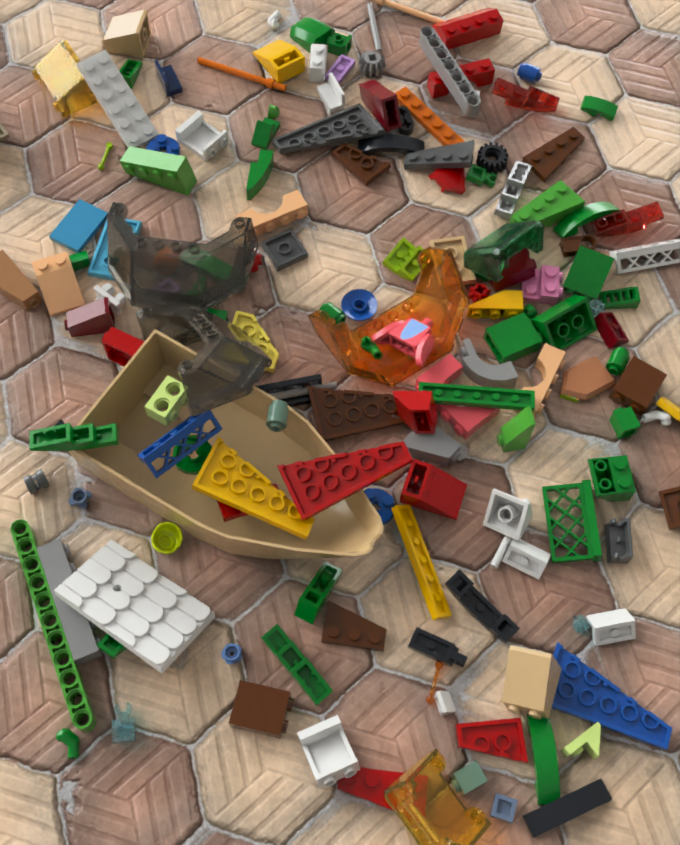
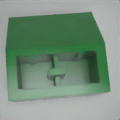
M627 455L588 459L597 498L609 502L627 501L632 498L636 489Z

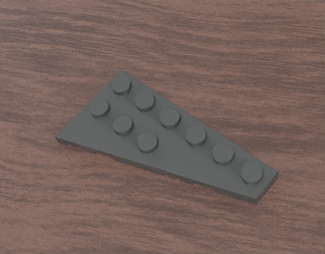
M359 103L272 139V142L277 151L283 154L384 135V129Z

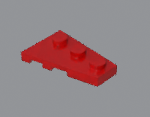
M521 717L455 725L458 748L528 763Z

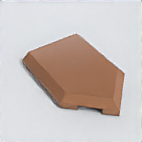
M593 356L564 371L560 394L587 401L612 388L616 383L598 358Z

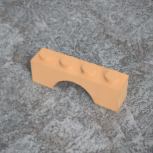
M295 190L283 195L282 205L277 211L261 214L249 209L235 215L236 224L245 241L266 232H271L280 226H285L292 221L304 218L308 215V206L299 190Z
M546 343L535 364V367L542 375V382L537 386L523 387L522 389L535 391V409L532 411L534 418L536 414H541L545 406L542 401L544 398L548 400L552 391L549 387L551 384L555 385L559 376L556 372L558 369L562 370L566 362L563 359L565 351ZM513 410V411L520 413L522 410Z

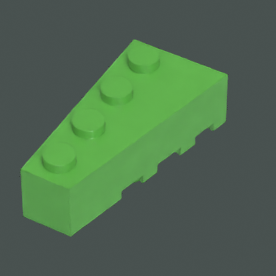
M129 146L120 159V163L127 174L187 196L197 182L186 156Z
M560 180L511 216L508 229L519 239L539 232L544 227L549 228L553 226L554 223L561 221L573 211L583 207L585 200Z

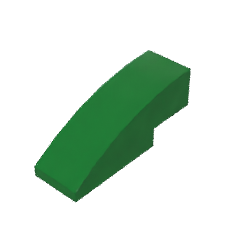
M260 149L258 163L251 162L246 187L247 200L251 201L269 179L274 164L273 150Z

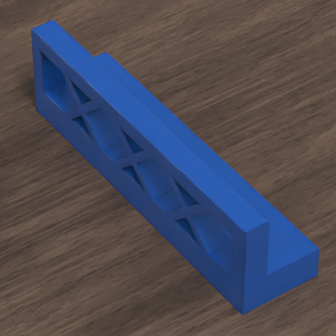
M202 407L137 456L141 462L147 465L154 477L158 478L220 432L222 427L211 410ZM211 420L215 428L210 432H203L204 423ZM189 434H198L194 444H186ZM174 445L181 446L180 454L176 457L169 456L170 450ZM157 458H165L163 467L156 471L151 462Z

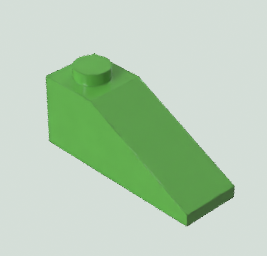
M531 406L526 407L501 427L499 435H497V443L502 447L503 452L526 448L536 425Z

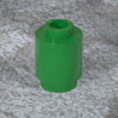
M331 302L324 303L319 309V317L332 327L339 328L346 320L344 312Z
M617 347L612 351L606 364V369L610 374H623L630 359V353L627 349Z

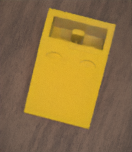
M280 39L253 52L257 60L278 83H282L305 72V56L296 46Z

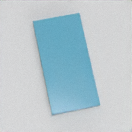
M113 216L107 217L87 272L88 276L123 282L142 228V221Z

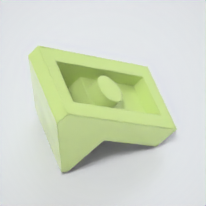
M595 723L560 751L566 758L569 755L576 757L584 750V747L592 759L598 758L601 733L600 723Z

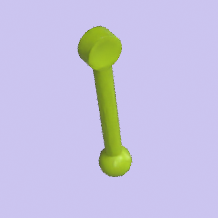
M111 142L106 143L107 149L101 164L98 165L99 170H104V163L109 150L113 148Z

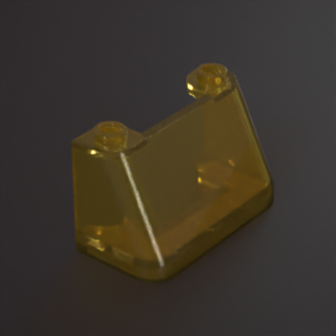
M66 39L59 41L33 66L32 71L35 80L43 82L55 101L53 106L57 113H61L63 118L98 103L95 95L76 67V63L80 62V59Z
M437 748L427 753L384 791L385 799L418 845H475L491 825V822L481 809L475 807L467 809L442 776L441 772L446 768V762Z

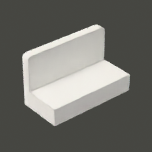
M331 72L329 73L328 83L317 86V92L329 113L345 109V94Z
M512 539L502 562L539 580L551 554L521 539Z
M625 608L586 616L588 623L592 627V638L595 646L636 639L635 619Z

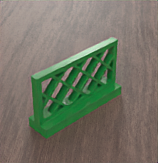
M582 480V483L543 486L542 492L552 563L592 560V562L601 561L602 552L591 481ZM578 489L579 496L575 501L566 495L569 490ZM555 491L560 497L553 502L547 497V492ZM562 498L572 503L566 511L557 505ZM574 506L582 511L578 519L569 514ZM554 508L563 513L557 521L550 516V512ZM565 516L574 521V524L569 529L560 524ZM577 524L585 531L581 538L571 532ZM557 526L566 532L560 540L552 534V531ZM568 535L577 540L572 548L563 543V540ZM581 543L587 548L588 555H579L574 550ZM559 545L569 551L565 557L555 556V550Z

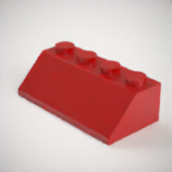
M485 8L433 24L431 27L435 29L447 49L450 50L500 34L504 20L498 9Z

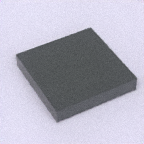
M292 228L261 242V247L277 272L308 258L307 251Z

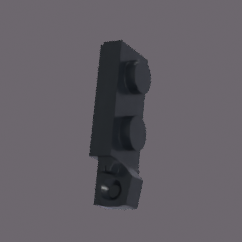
M416 627L408 645L409 649L444 665L452 667L454 663L464 667L467 656L458 653L459 648L455 644Z

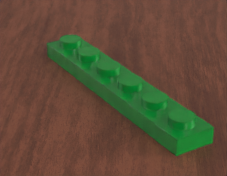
M419 382V391H432L435 404L524 410L526 407L531 406L532 411L535 409V391Z

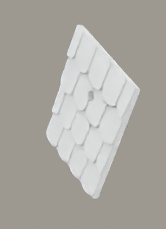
M112 539L54 589L55 595L161 674L215 618L214 612L207 605L189 595L185 589L159 574L156 569L137 558L134 553Z

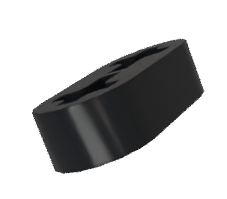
M402 106L399 107L402 127L398 129L401 135L409 136L413 133L414 123L408 108Z

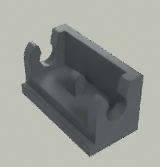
M613 518L608 524H605L607 563L628 564L633 558L630 518H624L621 522H616V519Z

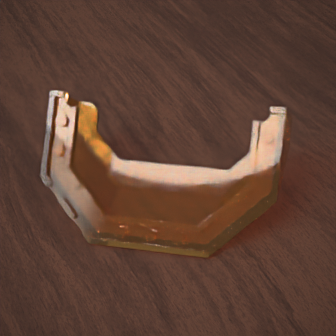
M431 246L422 250L417 257L421 272L413 295L354 330L349 329L345 322L335 324V319L329 318V315L323 310H317L308 315L315 333L346 373L393 387L453 350L454 338L456 333H459L463 322L462 316L465 308H468L470 300L452 251ZM409 318H414L420 322L425 318H429L433 322L431 332L434 337V347L423 367L416 366L414 358L395 349L390 344H377L383 354L379 360H376L371 353L361 347V339L368 336L371 338L372 335L393 322L406 321Z

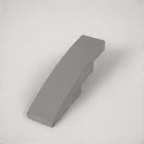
M516 160L501 193L494 215L511 219L532 165Z

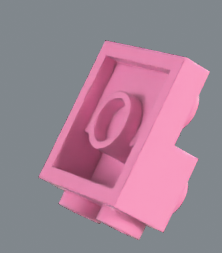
M542 265L541 269H535V277L521 282L523 301L556 305L558 298L562 297L563 288L559 287V283H562L563 272H560V267Z

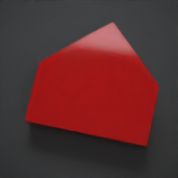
M464 168L436 169L428 176L431 180L437 182L441 187L440 191L442 193L445 190L460 195L465 192Z

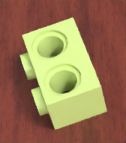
M167 375L144 406L147 416L168 427L171 421L174 422L177 419L182 406L187 405L189 402V388L182 382ZM175 392H178V393H179L178 395H175V396H172V395H171V394H173V393H175ZM162 408H168L166 411H160Z

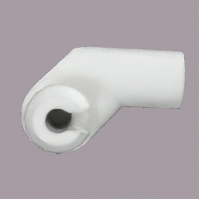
M278 10L267 20L269 28L274 31L279 28L280 23L277 21L282 16Z
M654 410L642 414L644 423L654 420H661V424L664 426L672 423V417L667 412Z

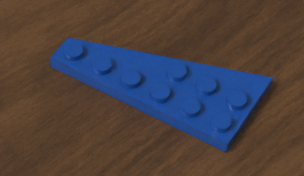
M556 643L553 656L562 670L552 709L592 724L599 722L601 727L662 750L668 749L672 727L652 712L645 710L637 704L636 700L620 691V688L593 668H589L576 655H572L565 650L564 646L560 643Z

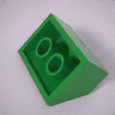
M575 294L531 319L534 328L542 336L543 344H549L560 350H564L597 330L588 298Z

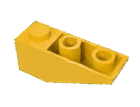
M503 290L468 306L466 317L474 319H509L521 314L524 309L523 292L519 290Z

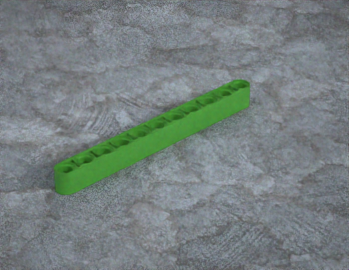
M22 519L16 520L11 525V534L72 723L80 731L90 732L96 726V717L79 666L73 660L37 551L39 546L34 531L27 521ZM26 528V531L24 533L19 534V531L21 529ZM32 546L30 551L24 552L26 547ZM33 564H38L36 569L30 570ZM43 581L44 585L36 589V585ZM50 600L48 606L42 607L44 601ZM56 618V623L53 626H48V622ZM63 637L61 644L55 646V640ZM68 656V663L60 665L62 658ZM76 676L75 682L67 685L68 678ZM82 696V702L78 705H73L75 697ZM89 716V722L84 726H80L81 718Z

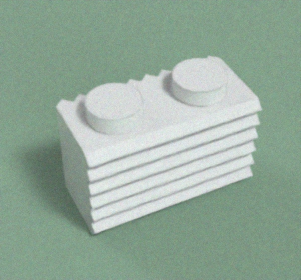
M311 44L308 67L309 82H325L327 45Z

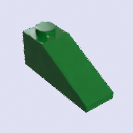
M324 561L299 598L294 616L313 625L343 569Z

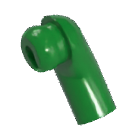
M63 728L59 730L56 734V739L58 742L61 741L68 746V759H78L79 737L70 729Z

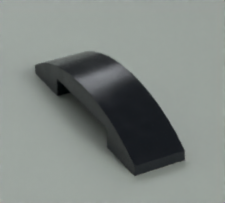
M384 134L358 140V149L368 156H374L375 152L410 153L425 150L424 141L405 135Z
M460 569L445 583L458 602L483 627L505 644L520 629L506 614L502 615L473 586L474 583Z
M599 779L524 815L523 818L534 838L611 801L612 798L603 780Z

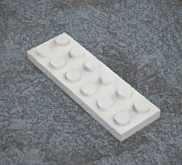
M106 49L76 63V67L127 148L129 146L138 148L157 138L159 133Z

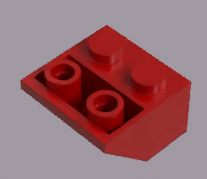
M393 391L400 419L416 434H435L438 413L432 391Z

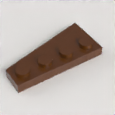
M572 127L524 156L523 162L532 165L531 170L545 183L548 177L557 170V167L563 164L566 158L582 144L585 137L575 127Z

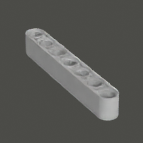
M431 26L422 27L419 39L420 47L463 113L467 117H476L481 103L479 95L435 29Z

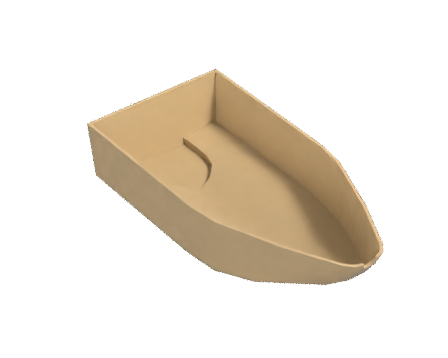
M154 329L77 424V426L93 423L95 427L116 423L119 435V445L69 451L81 468L166 520L175 523L194 537L227 553L265 559L349 558L368 554L373 550L372 547L375 541L383 534L384 526L381 516L363 490L313 516L315 521L307 539L304 540L251 515L224 522L217 500L192 489L197 475H188L179 471L176 464L161 476L155 478L147 465L141 462L137 455L202 407L210 409L222 427V430L210 438L208 443L213 447L219 436L224 440L223 443L230 449L233 448L238 452V456L245 462L248 461L271 481V484H277L278 489L283 491L291 502H293V499L277 465H288L298 461L304 462L335 454L311 423L290 406H287L289 413L286 428L280 432L271 431L266 426L268 408L272 401L278 400L277 398ZM167 375L187 385L190 392L189 402L187 405L182 406L177 419L174 422L171 421L168 427L147 416L144 407ZM175 392V393H173V394H171V395H172V396H175V395H178L179 393H178V392ZM162 408L160 411H166L168 408ZM211 420L204 423L203 432H210L215 428ZM175 445L171 448L169 456H173ZM196 451L188 455L191 459L198 457ZM157 458L151 462L156 471L163 467L165 458Z

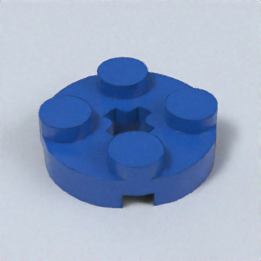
M164 134L158 135L157 138L151 140L146 146L148 150L159 152L166 150V153L180 155L179 143L171 137H166Z
M365 489L364 493L372 505L377 504L380 510L376 511L381 516L383 525L388 524L393 518L391 510L395 506L393 497L382 489Z

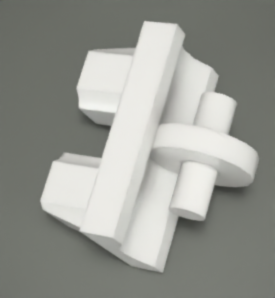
M109 283L102 287L96 285L93 288L97 292L94 301L108 297L112 310L119 316L123 313L122 307L127 303L125 295L119 292L115 297L111 296L115 293V289Z

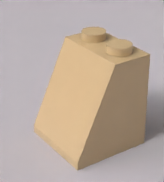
M147 10L112 17L111 22L107 26V33L103 36V45H105L107 52L140 58L144 57L152 36Z
M510 645L502 702L508 708V711L515 714H520V712L528 713V716L535 719H541V717L549 719L562 670L552 654Z

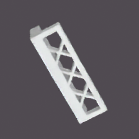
M673 239L609 251L610 257L615 258L616 274L680 263V240ZM674 249H678V259H672L669 256ZM658 252L664 255L660 262L653 260V257ZM643 255L647 260L643 265L637 264V259ZM620 259H628L630 261L627 268L621 269Z

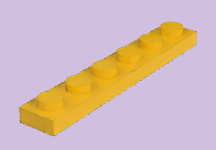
M395 505L391 510L432 620L447 619L452 616L412 508L410 505Z

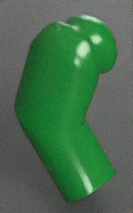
M363 337L361 339L362 349L371 353L376 360L381 359L383 354L377 344L372 342L370 337Z

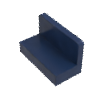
M154 60L157 75L167 97L183 92L172 65L161 68L158 60Z

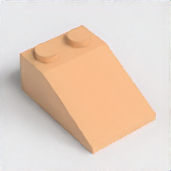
M67 252L32 262L50 317L85 305Z

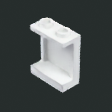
M200 111L194 113L175 130L177 142L205 162L214 157L229 142L228 131L223 130L220 132L204 121L203 113Z
M338 715L297 732L319 788L330 787L337 780L344 777L350 778L360 770L358 759L352 751Z

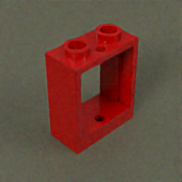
M112 326L108 332L104 333L101 341L108 359L123 367L144 343V341Z

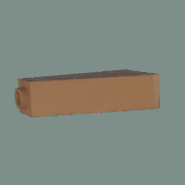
M1 250L0 294L28 311L38 306L42 302V298L38 290L4 250Z

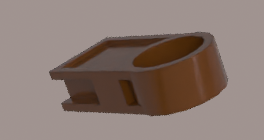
M592 235L575 236L560 239L561 243H559L563 257L576 256L580 245L584 246L582 244L583 241L592 243L593 247L586 248L595 250L597 240Z

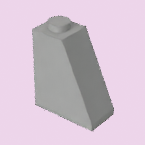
M437 426L435 434H416L412 430L403 440L412 457L448 466L451 461L455 462L461 455L459 452L461 444Z

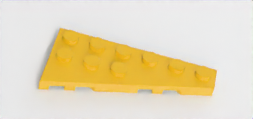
M218 436L192 485V489L306 540L315 519L311 517L303 521L295 504L285 496L286 494L276 489L268 478L248 461L245 462L237 455L238 452L233 448L230 449L223 443L224 440Z

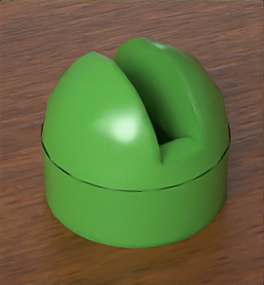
M270 104L267 118H277L280 113L279 108Z

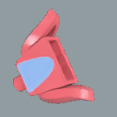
M409 318L406 321H396L372 335L371 339L378 345L390 344L395 349L414 358L416 366L423 367L434 347V337L431 332L433 322L429 318H425L422 322L414 318Z

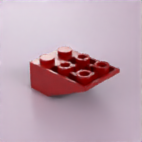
M414 459V462L410 465L401 492L400 503L457 520L467 484L432 464Z

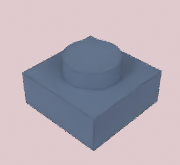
M495 793L490 817L513 823L518 800Z

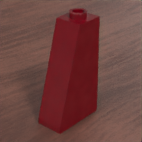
M374 79L359 84L362 101L383 129L389 132L401 128L397 95Z

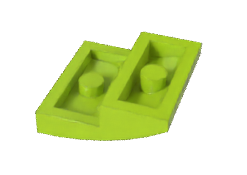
M403 237L381 264L402 278L412 282L432 258V255L421 246L416 248Z

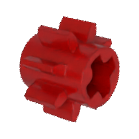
M476 283L474 287L470 286L468 299H471L473 303L489 297L491 290L487 289L486 284Z

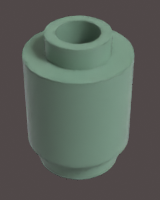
M274 400L269 405L266 426L271 431L280 432L287 426L289 408L285 401Z

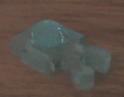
M127 703L126 711L120 712V705L115 704L114 711L118 715V719L112 720V743L135 742V718H129L132 713V705Z

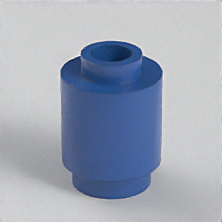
M521 63L517 76H520V79L535 84L536 81H540L542 72H540L541 68Z

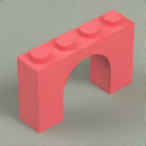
M449 354L416 378V391H419V382L450 384L461 375L463 366ZM435 404L441 418L445 422H449L458 436H462L465 440L497 416L500 409Z

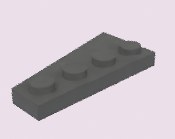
M471 140L406 153L403 164L404 170L471 168L475 142Z

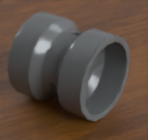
M42 469L37 470L33 475L23 477L31 495L40 488L45 489L50 486Z

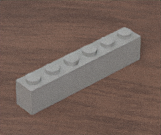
M61 539L37 547L73 660L79 666L103 656L101 649L97 647V644L101 641L100 636L96 637L94 632L97 626L58 598L54 592V589L77 571L74 561L70 562L69 556L72 554L68 544L64 545Z

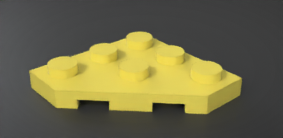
M236 310L220 355V360L274 373L279 359V353L276 348L271 344L269 337L263 328L260 327L254 314Z

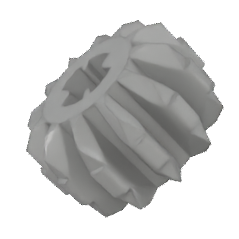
M367 50L366 53H362L359 59L360 72L364 73V76L370 75L371 78L372 75H375L377 77L378 74H382L385 70V57L381 55L380 51L375 52L373 50L370 52Z

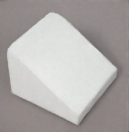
M437 691L434 699L440 716L443 717L455 713L456 709L449 691Z

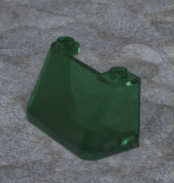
M537 220L502 225L465 251L463 255L464 267L496 283L503 279L501 272L503 268L507 269L509 267V259L524 248H528L537 254L543 250L544 224Z

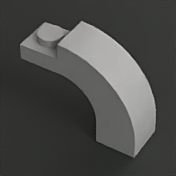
M470 338L462 341L461 348H459L462 357V371L470 380L480 386L492 388H508L516 385L518 375L511 361L498 365L488 364L478 357Z

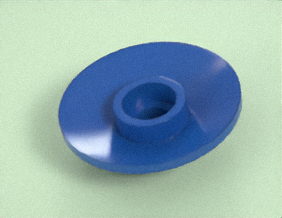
M355 289L344 295L341 308L349 319L365 321L376 313L377 300L371 292Z

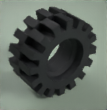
M490 142L489 145L485 143L478 150L477 166L487 169L486 173L494 172V174H498V171L501 173L507 164V149H503V145L498 146V143H495V145H493V142ZM492 156L497 158L498 160L491 161L486 157Z

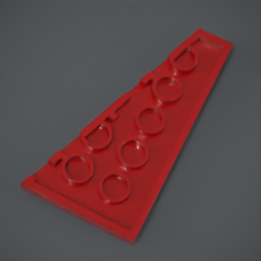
M402 441L371 449H360L356 452L319 457L304 462L298 461L288 465H277L301 519L306 521L414 462V459L405 442Z

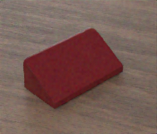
M600 312L594 318L597 330L609 349L629 342L613 312Z

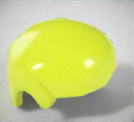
M172 522L160 523L156 526L151 536L153 548L158 553L165 555L176 552L183 540L181 529Z

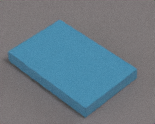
M79 199L49 235L50 240L79 253L104 224L109 214Z

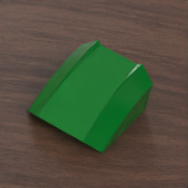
M304 17L291 26L290 38L310 53L311 44L326 45L328 36H332L335 29L314 18Z

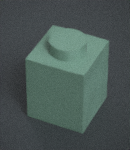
M474 761L453 773L451 776L453 780L450 782L457 794L460 792L463 797L485 784L488 780L477 761Z

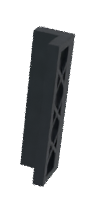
M321 374L256 387L268 394L322 384ZM309 394L281 399L290 407L311 403Z

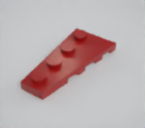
M360 767V770L354 776L338 780V790L424 823L427 775Z

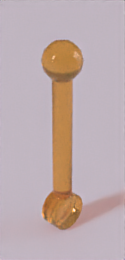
M438 661L435 663L436 670L430 693L426 697L428 704L434 702L433 695L439 672L443 668V664Z

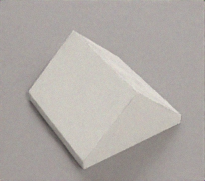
M494 488L483 526L515 540H520L533 518L531 504Z

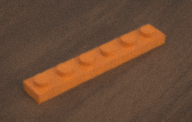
M406 86L395 93L398 104L401 107L408 108L411 116L443 146L465 142Z

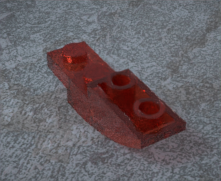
M499 77L496 79L492 91L493 94L505 99L504 104L534 112H555L560 99L533 86H529L527 90Z
M654 202L625 212L623 209L591 221V225L596 236H618L646 229L647 224L664 219V214L658 202Z

